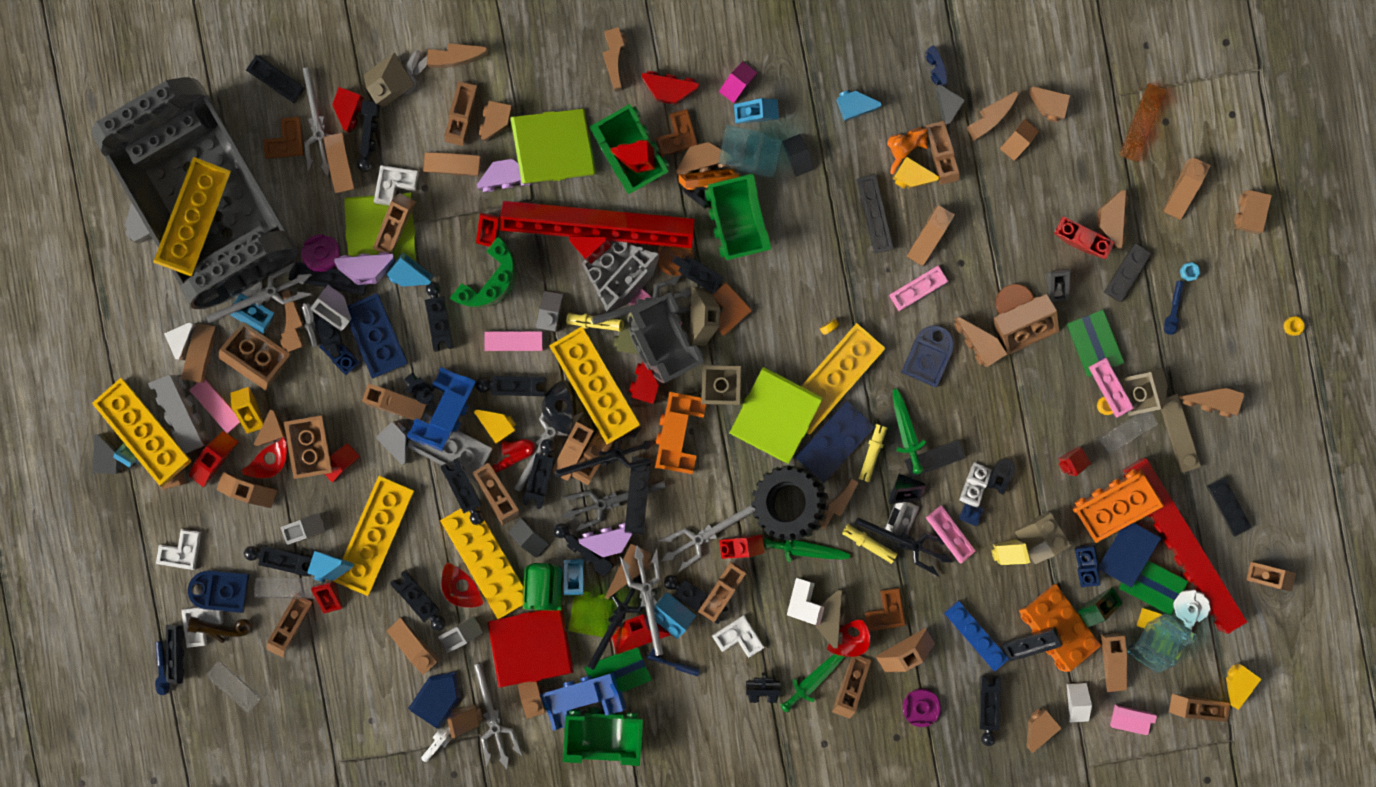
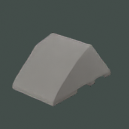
M610 241L611 247L592 264L586 260L582 262L607 313L627 305L653 277L659 254L633 246L627 242Z

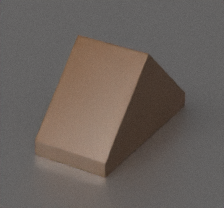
M1024 119L1000 147V150L1015 161L1033 141L1039 131Z
M270 409L254 443L256 446L286 437V432L277 410Z

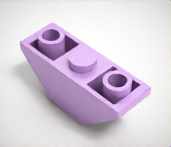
M513 159L493 162L478 182L477 187L479 190H483V192L495 191V187L502 186V189L513 188V184L521 183V186H527L532 183L522 184L519 164Z
M381 252L378 255L372 256L370 254H360L359 257L343 255L335 258L337 268L357 285L378 283L395 262L393 254L388 252Z
M625 523L619 524L620 528L612 530V527L600 529L601 533L593 534V531L584 533L582 538H579V544L602 557L621 553L632 534L624 533Z

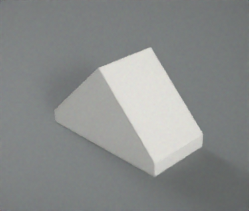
M187 323L164 333L175 359H185L196 327L195 323Z
M1087 683L1067 684L1069 722L1089 721L1092 704Z

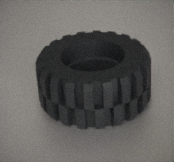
M785 465L782 468H773L771 473L766 472L763 475V481L759 480L756 484L758 486L757 491L753 490L752 496H755V501H751V507L755 508L753 515L754 518L759 520L757 524L764 528L765 532L769 535L784 540H801L803 537L813 535L812 531L818 530L821 527L819 525L820 522L825 521L827 516L824 515L825 510L828 511L829 505L826 504L828 494L824 492L825 486L823 483L819 482V478L810 473V471L796 466ZM788 485H795L801 488L806 498L803 513L794 521L782 520L775 511L776 496L782 488Z

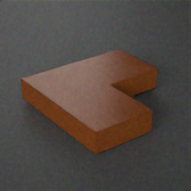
M688 109L669 114L674 133L656 138L661 157L688 150L689 147L698 145Z
M301 117L281 118L282 138L263 139L265 159L305 156Z
M727 283L723 284L715 294H712L715 300L724 308L720 313L719 328L717 329L724 336L752 310Z
M900 588L880 590L883 609L864 612L866 626L869 631L906 626Z

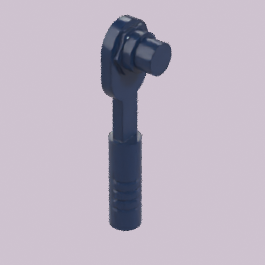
M1176 281L1171 313L1164 322L1163 329L1168 335L1175 334L1178 329L1179 320L1176 315L1184 286L1182 281Z
M156 641V660L159 677L155 681V687L159 695H166L170 690V683L166 682L164 671L163 641Z
M654 648L647 655V659L675 667V670L697 677L699 675L700 669L661 659L659 655H655Z

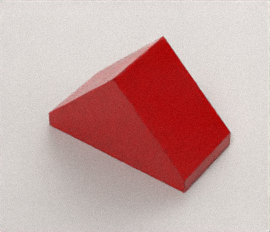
M480 213L476 237L477 244L488 247L492 245L498 237L500 217Z
M569 237L571 244L590 264L595 262L611 247V242L606 237Z
M346 443L330 456L332 473L324 475L333 483L361 456L349 443Z
M329 581L311 588L323 614L342 609L336 582Z

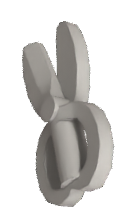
M419 50L411 55L407 64V73L415 85L403 94L408 95L415 90L417 80L414 76L421 73L427 67V56L417 64L421 54Z
M303 303L300 309L304 327L309 333L312 346L317 347L314 334L315 322L313 312L310 309L309 303Z

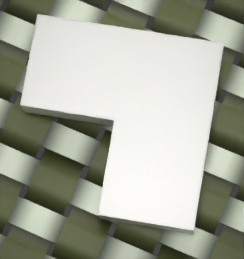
M380 165L374 203L389 206L396 196L397 188L416 191L419 171Z
M181 529L178 547L159 545L156 564L195 570L201 532Z
M796 578L787 615L814 625H820L824 606L810 602L815 583Z
M198 607L183 609L182 618L186 647L207 645L206 634L187 631L190 616L210 623L222 624L224 623L222 611L204 610Z
M742 615L712 635L722 652L739 642L748 658L765 648L745 615Z

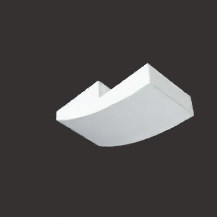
M974 462L959 501L977 508L992 470Z

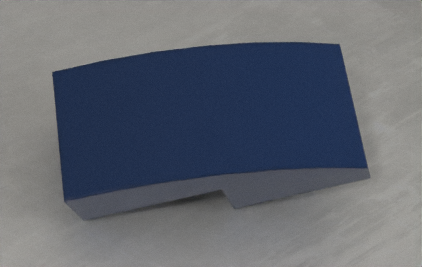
M932 45L925 52V58L931 66H935L930 72L932 75L930 77L935 85L945 86L947 83L945 67L937 49Z
M343 342L338 346L342 356L335 359L329 350L326 351L322 344L319 346L345 375L360 363Z
M1095 544L1076 546L1077 571L1081 588L1100 586V573Z

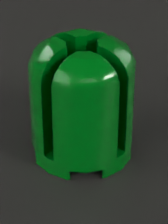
M531 563L526 566L524 570L523 609L561 610L563 571L560 566L552 563Z

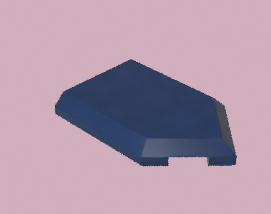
M457 672L430 676L408 709L433 727L441 729L461 699Z

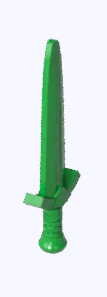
M893 389L894 408L904 449L897 447L896 451L909 453L913 462V473L920 474L924 471V468L920 464L917 451L922 449L927 442L922 440L920 444L918 443L903 398L897 389Z
M769 538L763 540L765 549H784L785 558L788 563L792 561L790 555L838 560L850 558V554L844 551L796 540H786L785 543L773 541Z
M833 654L798 685L797 679H792L793 686L797 692L788 701L781 704V709L784 712H790L791 707L800 698L814 702L815 698L809 697V695L826 679L845 656Z

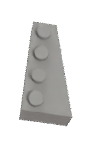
M167 375L148 383L150 389L155 388L157 392L155 399L158 405H161L166 411L164 412V418L169 426L174 428L171 430V433L176 443L186 454L206 447L208 445L207 441H209L208 435L205 430L202 431L200 426L201 418L197 412L195 413L193 398L186 391V381L181 379L180 375Z

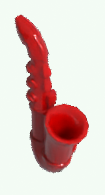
M529 439L514 442L502 440L503 456L507 454L510 456L505 457L502 462L499 461L497 464L492 465L495 474L533 455L536 449L534 442Z

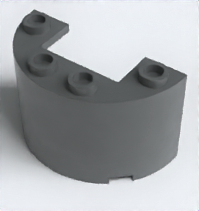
M671 292L630 312L627 317L628 323L631 322L632 325L628 328L630 336L640 358L648 370H654V377L662 383H666L704 363L701 349L696 345H689L688 335L680 326V318L676 313L674 314L675 311L679 310L677 306L678 300Z

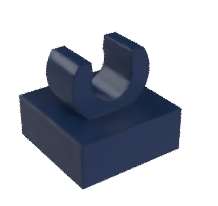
M965 503L958 519L977 527L984 509Z

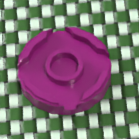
M323 234L311 236L305 241L301 250L305 265L318 272L328 271L336 266L335 258H339L341 253L335 239Z
M920 688L914 689L904 698L902 709L907 721L912 725L927 727L939 718L941 705L933 692Z

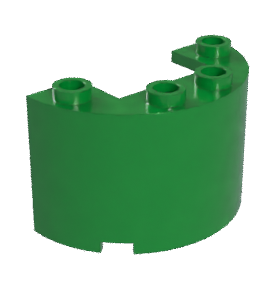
M631 104L590 126L601 150L628 195L669 172L667 168L670 167L665 157L661 158L657 154L660 151L655 141L651 143L648 135H650V132L645 124L643 126L640 124L638 117L641 115L637 107H632ZM639 140H647L654 148L655 169L636 173L619 161L611 152V148L618 147L620 144H632Z
M753 174L708 184V189L705 190L706 199L711 201L712 209H709L710 218L715 220L716 227L713 228L715 238L720 239L721 246H718L721 258L725 257L726 261L771 250Z
M497 237L486 253L501 264L479 293L461 283L450 299L467 307L485 308L498 304L506 298L512 290L517 276L516 260L510 247Z
M588 707L587 711L573 709L569 710V713L565 715L562 762L582 763V759L620 761L621 765L640 766L643 719L639 717V713L616 712L605 716L604 711H599L600 708Z

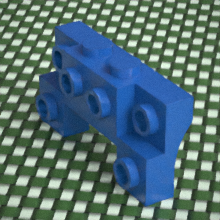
M440 367L439 374L432 387L443 391L444 394L430 424L415 418L407 438L443 452L449 437L453 432H457L461 422H459L461 415L465 416L469 408L467 401L476 381Z
M614 673L593 679L590 675L580 678V683L575 684L574 680L563 683V688L540 694L542 703L549 715L553 731L565 727V715L571 709L602 701L605 716L626 710L622 691L618 690Z

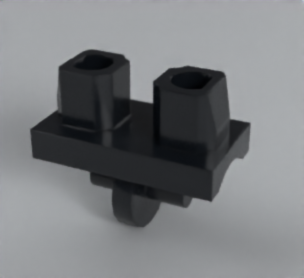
M411 373L404 379L408 385L406 388L408 394L416 398L421 404H428L432 401V391L435 390L432 385L421 377L418 378L414 373Z
M766 672L761 673V678H754V681H746V695H748L749 702H759L760 695L767 696V702L777 703L778 696H781L780 681L766 678Z

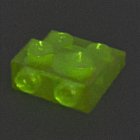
M584 591V594L574 595L568 631L604 637L608 629V619L610 618L613 600L605 599L606 595L598 594V597L591 596L588 591Z

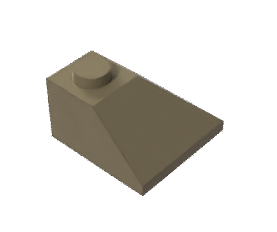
M395 53L364 74L366 89L375 103L384 107L415 85Z
M1163 368L1119 379L1134 409L1128 411V416L1163 409L1168 388Z

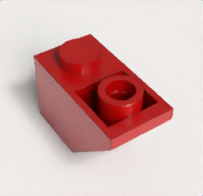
M338 87L332 106L343 130L351 133V130H354L357 126L358 119L356 117L358 112H361L363 97Z
M639 140L632 144H620L618 147L611 148V152L615 157L636 173L655 169L654 148L647 140Z
M642 361V364L638 363L635 374L638 377L636 382L632 381L629 392L632 393L631 397L654 404L659 384L651 369L648 370Z
M1076 447L1058 458L1060 469L1063 473H1067V475L1077 476L1091 465L1082 447Z
M762 534L719 540L722 559L746 558L765 554Z

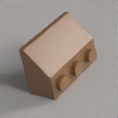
M1047 294L1036 297L1026 304L1018 305L1015 309L1001 313L994 318L996 331L1007 355L1059 332L1057 310Z
M245 322L241 323L219 350L220 360L265 391L276 380L291 355Z
M323 415L284 422L293 478L298 479L332 473Z

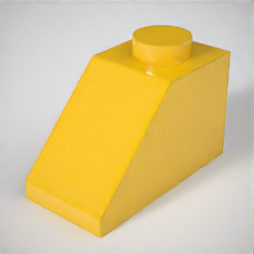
M906 157L893 179L896 181L895 184L897 186L909 189L935 183L939 176Z
M246 387L231 392L232 410L246 433L261 429L264 421L256 398L250 388Z
M485 410L474 411L495 443L500 442L516 431L514 426L517 424L511 416L507 417L506 414Z
M1239 663L1233 665L1228 670V676L1226 677L1229 702L1237 710L1241 708L1261 681L1258 676Z

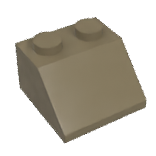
M702 365V404L742 405L743 367Z
M1050 512L1043 513L1014 531L1019 540L1026 544L1028 555L1034 564L1054 557L1071 546Z

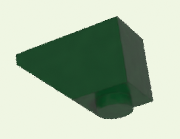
M1112 587L1086 602L1078 612L1087 627L1106 621L1121 606L1122 602Z

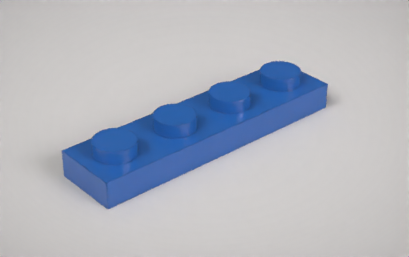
M959 601L944 612L994 672L1009 660Z

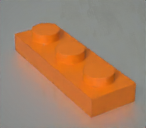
M734 169L679 174V183L688 190H694L702 186L708 188V184L737 178L740 175Z

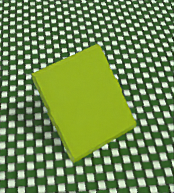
M585 109L559 112L547 111L542 114L511 117L522 184L561 181L568 178L596 175Z
M403 193V194H402V195H404V196H406V197L412 199V194H411V193ZM375 196L344 198L345 237L348 255L351 257H359L360 254H370L372 256L380 253L374 250L373 246L389 206L375 204ZM413 212L392 253L395 261L404 252L417 262L415 247L416 229Z
M763 367L749 395L744 399L743 407L729 434L789 464L801 439L808 432L809 424L823 398Z

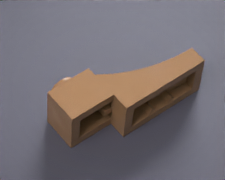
M619 27L604 31L609 50L602 52L615 92L622 90L619 78V59L621 50L625 49L624 43H627L624 31L620 32Z
M944 121L925 125V128L928 130L926 134H928V141L940 185L959 181V170Z
M291 290L281 292L283 299L294 296ZM296 300L285 304L286 327L285 332L281 334L282 339H280L283 349H287V352H294L306 347L299 330L304 327V321Z
M598 430L580 462L599 457V452H607L612 443L607 445ZM600 464L574 472L572 477L589 485Z
M850 478L843 490L827 503L829 508L828 511L825 510L824 515L827 517L825 521L820 522V528L826 529L834 513L841 517L859 482Z
M730 561L698 612L712 622H715L746 575V571Z

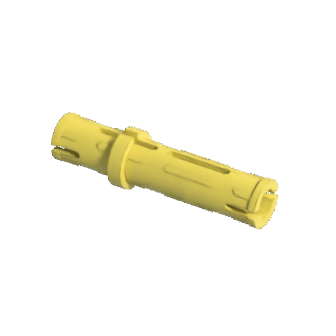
M568 313L566 318L568 325L582 326L584 329L591 327L621 332L624 328L623 319H612L593 325L591 317L595 316L587 313L584 315Z
M876 424L872 440H869L868 443L870 446L858 479L866 482L871 481L870 479L880 449L884 446L882 443L888 429L887 427L882 426L881 429V425Z
M847 524L846 529L844 528L842 535L855 541L856 545H862L890 564L893 563V559L897 556L896 552L870 538L866 532H860L850 526V524Z

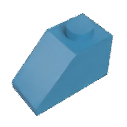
M850 90L840 93V97L836 100L844 122L878 110L882 106L881 102L857 91L851 92Z
M760 98L734 104L735 123L765 122L779 119L778 100Z
M404 252L396 259L387 272L390 281L402 287L429 285L433 278L431 273Z
M314 551L308 574L314 575V579L317 581L325 582L326 579L334 581L353 568L354 563L326 553Z

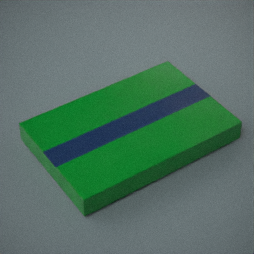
M1103 310L1066 324L1087 377L1093 376L1088 367L1104 358H1107L1112 368L1124 363Z
M1148 561L1132 588L1122 582L1118 588L1171 615L1174 610V600L1184 590L1188 581Z
M638 647L620 654L615 653L599 660L595 670L588 668V665L584 666L587 676L591 675L592 679L614 673L618 690L622 691V693L652 681Z

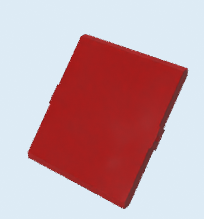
M562 607L561 610L524 612L517 616L487 622L498 688L527 682L542 681V679L574 673Z

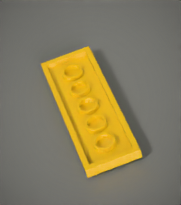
M193 157L153 263L192 277L231 171Z
M857 323L801 385V387L823 398L809 424L807 432L809 435L885 350V347Z
M580 327L549 345L607 445L641 426L584 328Z
M118 379L92 402L93 406L159 486L163 487L191 462V459L124 379Z
M378 476L343 557V560L354 563V566L335 579L334 582L366 596L370 595L415 490L383 476Z
M460 508L440 521L497 619H500L523 605L524 586L485 519L481 525H474L469 519L470 511L463 513Z

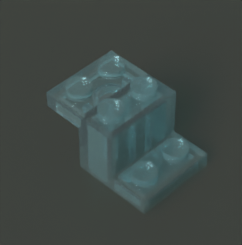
M726 125L718 164L736 167L737 171L774 178L782 140L766 137L763 132Z
M1164 614L1146 624L1138 642L1130 645L1127 653L1158 674L1175 666L1184 647L1193 643L1197 635L1190 628L1176 622L1172 616Z

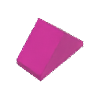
M742 61L729 75L719 92L732 103H735L757 75V72Z

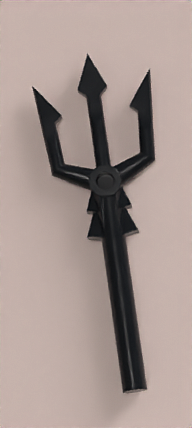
M639 428L617 439L614 450L600 451L599 457L555 470V476L558 478L599 464H603L606 467L615 461H620L627 468L656 462L655 460L643 457L641 461L629 463L623 456L641 449L648 450L656 442L644 441L641 445L622 450L621 441L630 437L635 438L641 430Z
M859 517L855 521V525L897 542L898 548L912 550L914 564L938 577L939 575L933 565L928 566L919 561V551L940 559L942 563L953 562L945 553L941 555L922 547L927 538L938 541L940 545L945 544L938 536L925 533L916 541L905 532L900 536Z
M641 575L633 580L634 583L642 584ZM631 588L624 603L616 597L617 593L611 597L617 609L612 613L613 616L608 619L611 624L589 662L588 668L595 670L617 627L622 628L626 613H640L644 607L641 606V603L637 608L627 606L636 590L635 588Z

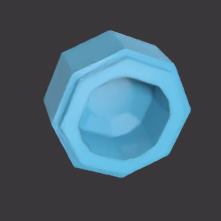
M1193 262L1183 264L1180 269L1181 278L1186 281L1196 280L1200 275L1199 266Z

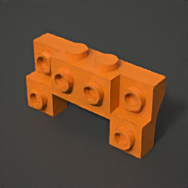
M669 392L666 413L661 414L659 425L663 426L662 433H658L656 439L659 449L655 468L693 474L697 455L683 453L682 447L688 416L704 418L706 404H702V398Z

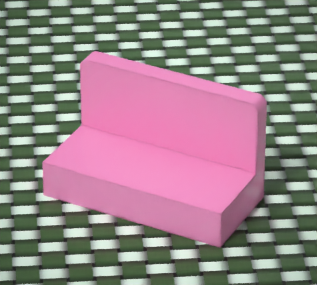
M1115 704L1110 726L1116 729L1148 735L1150 725L1156 722L1157 716L1152 712Z

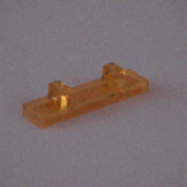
M1149 83L1146 85L1119 156L1138 162L1166 90ZM1145 106H1151V107H1153L1154 109L1151 110V109L1146 108Z

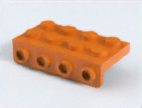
M1133 469L1126 473V477L1120 481L1117 478L1108 484L1109 487L1103 490L1099 488L1091 493V497L1087 499L1082 497L1075 502L1073 511L1078 514L1095 543L1164 506L1142 469L1138 471Z
M1053 584L1028 606L1019 610L1021 619L1031 627L1032 633L1056 627L1063 645L1045 652L1052 656L1056 667L1061 671H1072L1101 646L1057 584Z

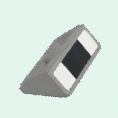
M910 502L896 503L885 529L900 536L903 532L908 535L919 506Z

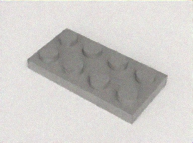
M424 413L421 421L430 424L433 416ZM459 430L453 432L449 437L443 452L426 444H420L410 439L407 445L408 448L440 465L447 464L451 470L455 469L454 459L459 457L469 479L474 483L476 479L472 472L485 465L493 450L490 446Z

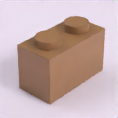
M1252 190L1243 192L1238 201V205H1240L1239 213L1237 212L1234 218L1235 229L1254 234L1263 233L1272 195Z

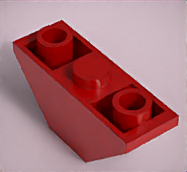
M647 71V73H642L641 76L655 100L661 103L677 105L698 91L699 83H695L696 80L691 78L679 80L677 76L666 74L663 77L658 76V73L654 71Z
M1062 216L1054 232L1057 237L1068 245L1105 260L1115 243Z
M223 430L206 446L194 462L188 476L204 488L239 441Z
M642 614L624 621L622 628L619 627L615 632L612 640L616 654L653 642L647 615ZM657 623L660 639L671 635Z

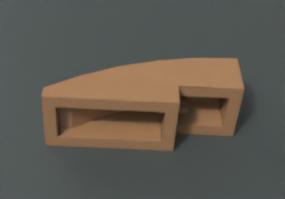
M448 43L447 51L428 49L427 66L429 68H448L468 64L488 55L487 47Z
M458 81L444 135L445 142L464 146L475 102L477 85Z
M1017 91L980 111L983 118L967 127L973 141L985 135L1007 114L1018 96Z
M343 133L324 136V144L335 193L356 189Z
M425 153L423 172L480 177L482 158L480 156L463 154Z
M196 324L181 379L204 383L207 365L210 364L217 326Z

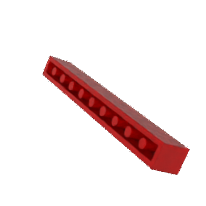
M503 201L500 214V231L564 237H606L609 241L692 248L695 219Z
M1140 458L1122 469L1125 474L1133 469L1136 471L1142 469L1164 504L1162 508L1147 516L1149 518L1152 517L1155 522L1153 524L1154 528L1159 534L1162 533L1165 540L1163 542L1168 550L1172 549L1175 554L1173 558L1179 567L1182 566L1185 570L1183 574L1189 583H1193L1196 592L1203 593L1209 599L1210 611L1208 614L1214 617L1215 621L1213 623L1218 631L1229 634L1247 623V620L1147 458Z

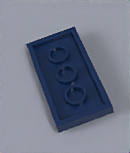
M379 293L347 306L351 316L349 326L372 379L408 364Z
M846 401L795 458L816 475L819 480L825 483L875 426Z

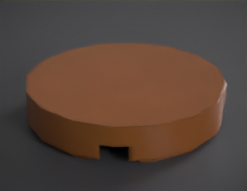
M659 246L657 249V254H659L657 264L667 275H681L678 272L680 267L671 262L675 255L683 260L686 256L694 259L692 248Z
M1011 284L1004 287L997 294L995 307L999 314L1006 313L1015 309L1018 305L1032 301L1034 298L1025 286Z

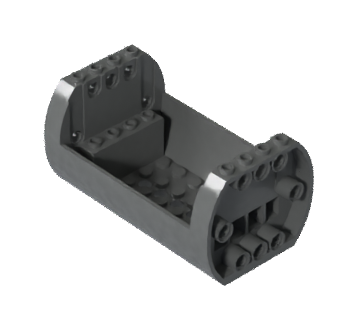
M190 77L166 80L96 121L91 136L102 155L109 162L158 248L187 175L185 167L188 163H191L193 157L231 171L216 213L221 212L223 214V219L220 222H215L213 218L192 277L171 269L191 308L206 309L225 303L266 279L269 275L290 265L298 256L299 251L198 80ZM231 228L233 235L226 239L223 233L225 229Z

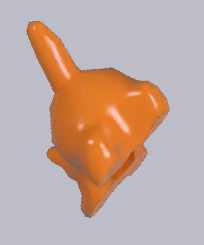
M917 127L910 130L906 136L896 134L888 139L887 145L891 148V152L895 157L890 171L892 175L902 159L907 157L916 147L928 149L927 128Z

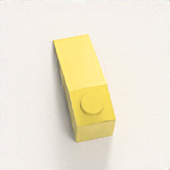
M1013 539L993 544L992 556L994 561H997L1000 565L1030 563L1025 543Z

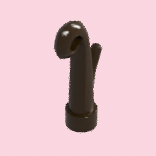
M190 616L187 631L203 633L224 643L225 640L221 636H245L251 632L253 625L249 620L241 619L236 622L235 628Z

